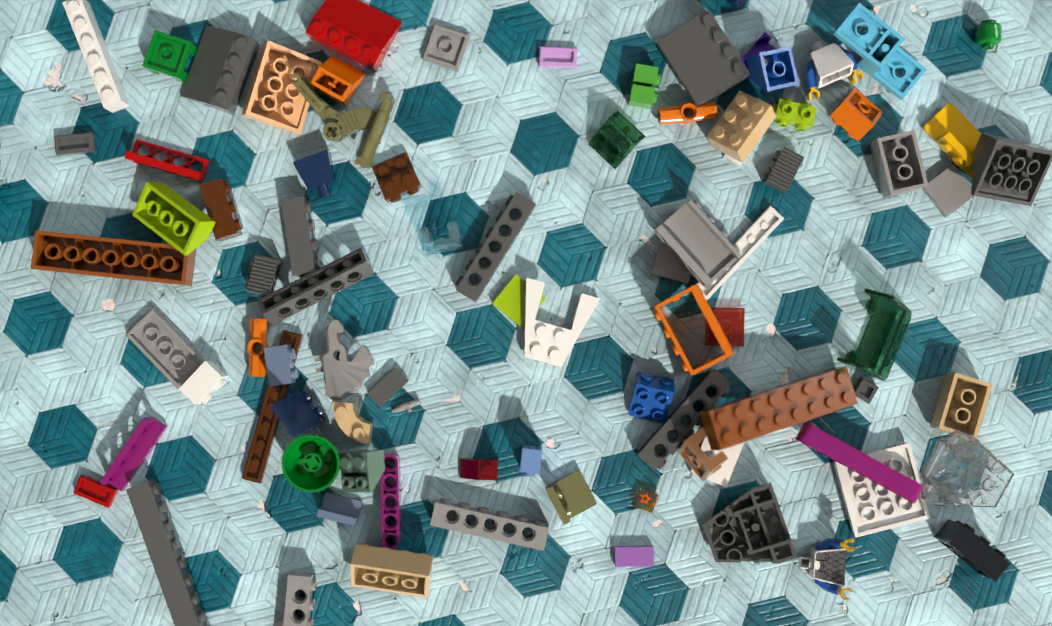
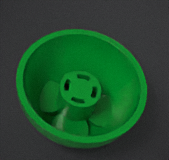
M314 434L303 435L293 440L285 449L282 457V470L287 481L296 489L310 493L319 492L329 487L337 478L340 470V456L335 445L327 438Z

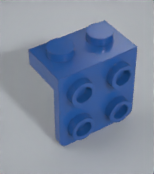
M637 372L635 389L628 414L633 417L664 423L675 393L674 380L668 377L654 376L647 372Z

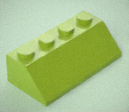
M146 182L132 214L184 255L190 254L206 241L216 223L163 182Z

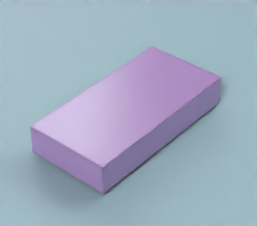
M540 46L539 67L577 68L578 48Z

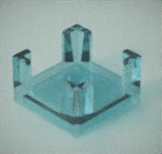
M457 221L447 224L450 239L439 238L433 242L432 234L428 231V228L418 229L422 252L428 256L463 249Z

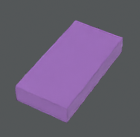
M614 546L615 567L654 566L653 546Z

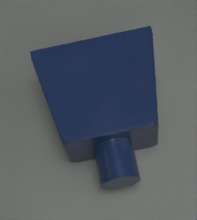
M328 150L293 162L309 191L318 190L320 199L331 196L328 186L335 184L336 178L332 156Z

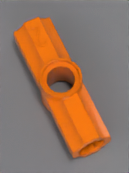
M715 102L703 103L697 107L692 103H686L681 106L658 108L659 125L715 120L717 119V106ZM683 110H688L691 113V117H686L683 114Z
M250 319V340L247 346L249 352L248 376L266 377L267 369L264 348L269 347L267 343V319ZM258 342L262 345V350L259 353L255 351V345Z

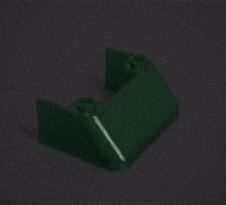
M865 288L864 292L871 297L866 303V310L870 315L858 349L848 352L845 359L838 357L837 361L857 372L880 381H885L890 374L909 326L912 312L895 296Z

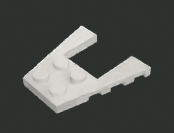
M526 278L524 357L561 367L600 298L580 293L569 330L535 320L545 283Z

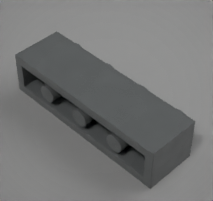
M304 196L283 199L281 204L292 276H305L321 268L320 259L316 257L315 251L318 250L317 240L313 238L315 224L310 218L312 204Z

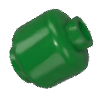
M983 20L976 26L975 44L981 46L983 50L993 49L995 45L1001 42L1002 26L996 20Z

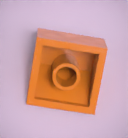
M854 87L833 110L830 117L835 124L843 127L851 138L859 141L876 124L883 112Z

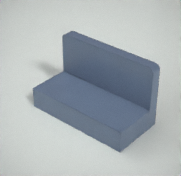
M326 492L322 507L318 509L317 517L355 526L358 523L363 501Z

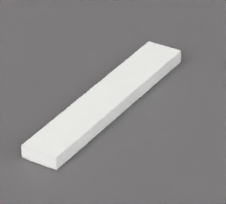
M771 205L734 243L741 250L740 254L742 257L736 260L707 288H704L697 282L706 300L714 294L782 222L784 218Z

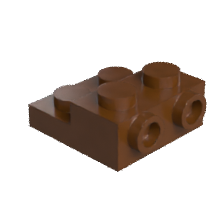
M407 152L372 166L387 202L395 203L402 199L401 196L416 194L419 192V188H422Z

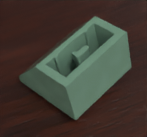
M355 450L339 453L342 492H373L385 470L384 450Z

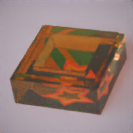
M640 488L634 507L653 513L659 495Z

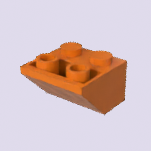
M332 55L319 66L310 84L315 90L348 107L366 74Z

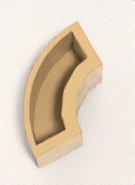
M333 401L334 416L341 430L353 440L366 444L371 443L373 423L366 421L360 416L357 411L356 402Z

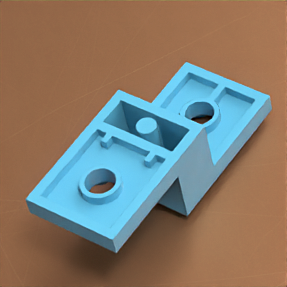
M860 2L833 34L862 57L857 63L859 68L900 100L907 95L927 70L899 47L905 38ZM858 26L865 28V35H860L857 32ZM895 69H901L903 77H897Z

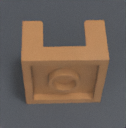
M703 427L686 439L678 451L702 482L722 467L721 465L728 459L723 451L709 459L701 450L700 441L707 437Z

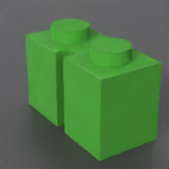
M636 63L628 102L629 106L651 109L652 104H656L658 93L655 92V85H659L661 74H658L659 67Z

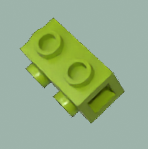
M784 97L775 104H772L776 115L773 122H776V125L781 127L789 125L795 127V130L806 131L813 126L817 107H813L808 102L796 103L793 102V99Z

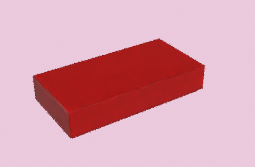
M83 474L80 476L73 493L109 508L114 501L118 489L110 485H102L100 481Z

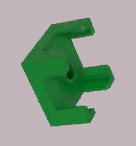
M155 30L142 66L151 73L168 75L176 81L185 83L188 74L184 69L189 55L191 54L195 57L198 48L190 41Z

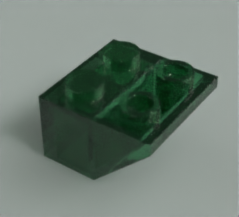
M616 111L605 121L588 145L616 169L646 136L619 111Z

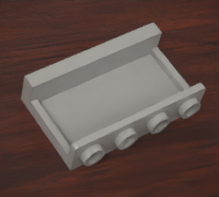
M689 199L656 228L654 233L704 288H707L736 260L742 257L740 254L741 250L736 244H731L726 239L728 236L722 229L718 230L714 225L715 221L708 214L705 215L701 211L702 207L697 201Z

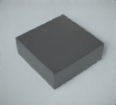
M860 377L854 392L857 398L870 404L879 387Z

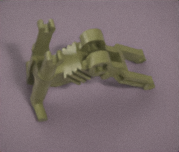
M296 73L291 74L292 78H297V81L292 82V85L295 86L313 107L314 111L324 120L323 135L326 139L341 142L345 139L346 135L351 136L360 130H369L368 135L365 136L366 140L360 155L355 159V165L370 169L390 119L395 99L388 96L386 92H381L382 104L377 113L369 108H358L341 114L318 95L306 78ZM334 128L337 129L335 132L337 135L335 137L332 136L334 134V132L332 131Z

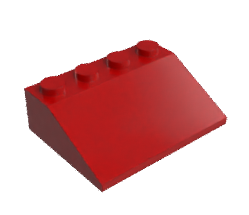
M326 0L312 18L305 33L310 40L377 73L402 22L359 0Z

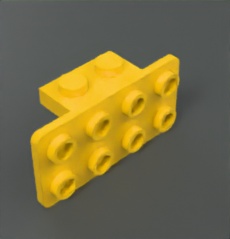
M948 103L923 126V130L972 180L974 150L981 133L952 103Z

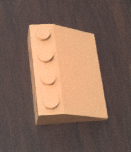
M271 41L264 42L241 116L301 134L309 103L292 85V82H296L297 78H292L291 74H299L301 77L306 78L310 84L322 62Z

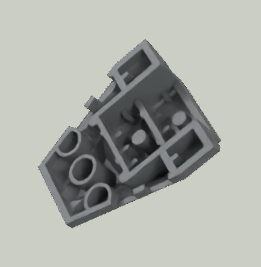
M771 482L751 488L702 524L715 562L741 563V561H753V563L772 562L779 564L798 558Z

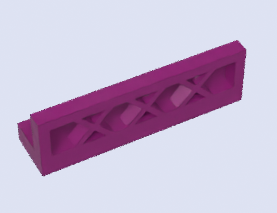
M153 416L144 417L102 477L100 483L102 485L111 484L118 490L124 491L167 429V426Z

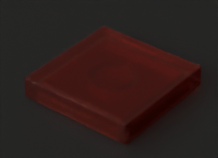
M710 307L730 345L744 347L745 308ZM705 318L704 345L720 346Z

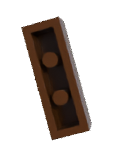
M219 178L200 184L199 187L207 214L216 222L212 229L215 240L222 242L241 236L243 224L236 215L238 208L230 195L232 193L230 183Z

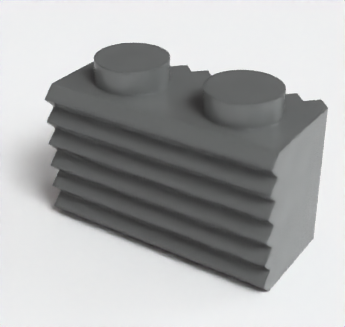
M785 147L780 149V151L776 150L772 157V161H774L772 167H768L763 175L766 178L764 184L781 193L787 192L804 157Z
M256 254L255 258H252L250 262V269L252 270L250 277L248 276L245 282L246 292L263 296L274 292L282 261Z

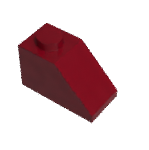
M460 458V478L498 480V458Z

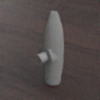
M419 398L396 406L392 409V413L408 410V413L412 412L411 408L420 404Z

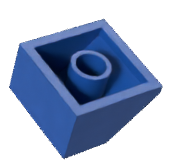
M791 46L760 52L746 58L750 78L765 92L799 85Z

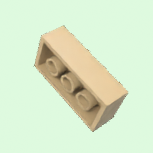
M356 544L351 560V586L428 598L434 556L425 553L418 554L405 550L398 551L386 547L378 548L366 544Z

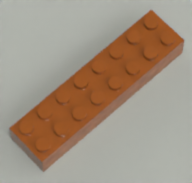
M35 230L31 269L192 286L196 249L190 254L184 255L171 244Z
M843 366L831 368L701 411L700 415L711 450H723L858 404L847 367Z

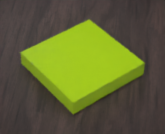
M515 274L492 304L522 328L525 324L526 282ZM543 295L541 296L539 306L545 300Z

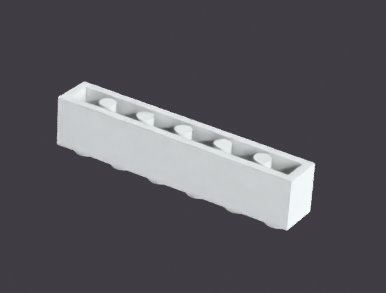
M67 0L62 2L103 108L114 113L129 107L130 104L90 3L86 0Z

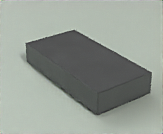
M93 132L54 136L55 153L57 156L96 152L95 134Z
M395 367L367 394L381 408L409 380Z

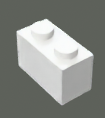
M204 361L179 390L195 405L205 404L211 399L212 396L210 394L215 389L219 390L225 384L224 379L227 375L212 361Z

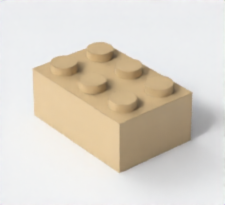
M739 91L707 135V139L714 149L743 163L775 119V112L770 104Z
M946 372L930 427L963 438L976 440L993 384L956 372Z

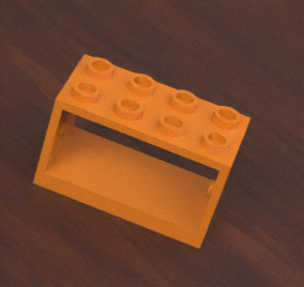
M698 283L654 306L655 310L653 312L657 320H662L665 325L662 329L667 338H672L674 342L672 348L677 356L681 355L683 359L681 365L686 373L690 372L692 376L734 354L733 348ZM689 292L693 293L724 351L696 366L692 364L662 306L672 301L673 303L680 299L679 297Z

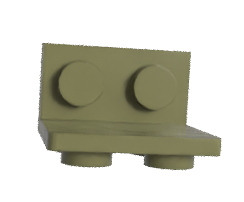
M579 470L545 487L564 525L571 522L570 518L597 504Z

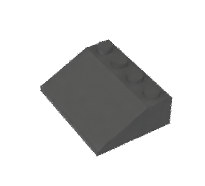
M710 10L692 18L656 43L696 107L738 86L750 74Z
M206 26L180 96L235 115L258 53L259 43L254 38L237 32Z
M981 133L974 150L971 195L1032 206L1052 162V150L1033 143Z

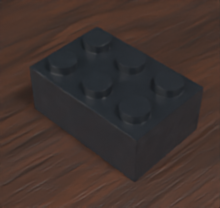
M948 519L934 538L978 574L996 582L1011 564L1005 559L1006 555L997 548L993 549L989 546L991 543L984 537L977 536L974 533L975 530L968 524Z

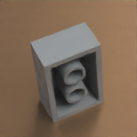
M915 130L877 138L870 143L883 198L921 190L929 186Z

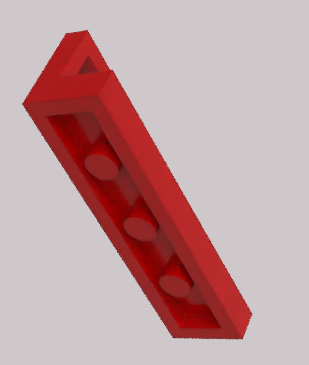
M138 139L135 141L133 151H126L125 159L131 162L203 183L210 163L207 159ZM140 145L147 146L150 153L145 156L139 155ZM164 151L168 158L160 161L157 160L155 154ZM181 156L186 164L177 166L173 160ZM196 162H202L201 172L194 171L191 165Z

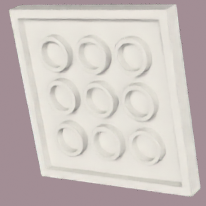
M906 442L864 453L921 484L910 443ZM833 461L853 537L856 538L930 519L923 489L914 504L840 463Z

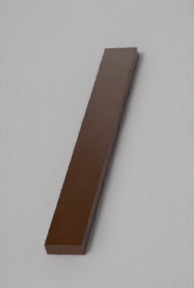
M283 330L279 346L291 345V348H294L296 358L293 362L295 366L303 335ZM268 383L242 479L256 483H262L280 420L271 409V406L286 397L289 384L269 387Z

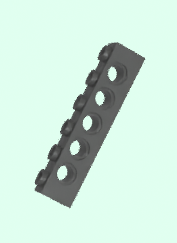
M518 192L514 196H509L505 203L507 208L504 212L500 211L495 219L497 224L494 228L490 227L485 235L487 237L484 244L480 243L475 251L477 254L474 261L471 259L465 267L467 270L464 277L460 276L455 284L457 286L456 291L475 303L480 298L536 207V203ZM512 210L520 212V216L517 219H512L509 216ZM502 226H507L510 228V232L507 235H501L499 229ZM492 242H497L500 244V248L498 251L493 252L489 249V245ZM482 258L489 259L490 264L487 268L479 266ZM471 275H479L480 280L477 284L469 282Z
M360 247L258 299L257 302L262 315L271 325H274L375 274L368 257Z
M711 368L635 454L654 471L657 468L660 470L667 461L665 459L668 455H673L679 449L678 444L690 437L692 434L691 429L695 425L699 426L702 423L700 412L716 407L718 404L716 401L721 396L725 397L730 391L729 386L732 383L715 368ZM709 386L714 388V394L711 397L706 395V389ZM697 400L702 404V408L699 411L693 409V403ZM683 415H687L689 423L683 426L680 423V418ZM674 429L677 433L676 438L669 440L667 433ZM658 444L664 446V451L661 454H656L654 451L655 446Z

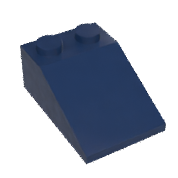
M298 390L271 406V409L294 438L310 433L325 421L323 417L324 412L320 407L313 405L311 402L313 399L307 391Z

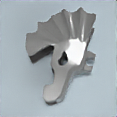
M333 320L326 327L327 349L320 356L314 358L315 362L320 361L322 363L320 368H316V372H324L325 396L330 397V399H345L349 393H357V390L363 386L365 378L371 376L369 367L375 364L371 353L364 346L360 347L357 355L350 361L348 350L340 341V335L344 334V328L338 320ZM338 352H340L339 361L336 359V354Z

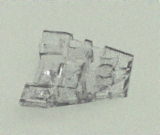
M955 430L947 438L938 440L921 472V478L924 480L922 485L924 487L920 493V498L938 506L954 504L955 506L962 507V504H971L973 507H996L1014 473L996 458L989 449L984 447L976 437L960 430Z

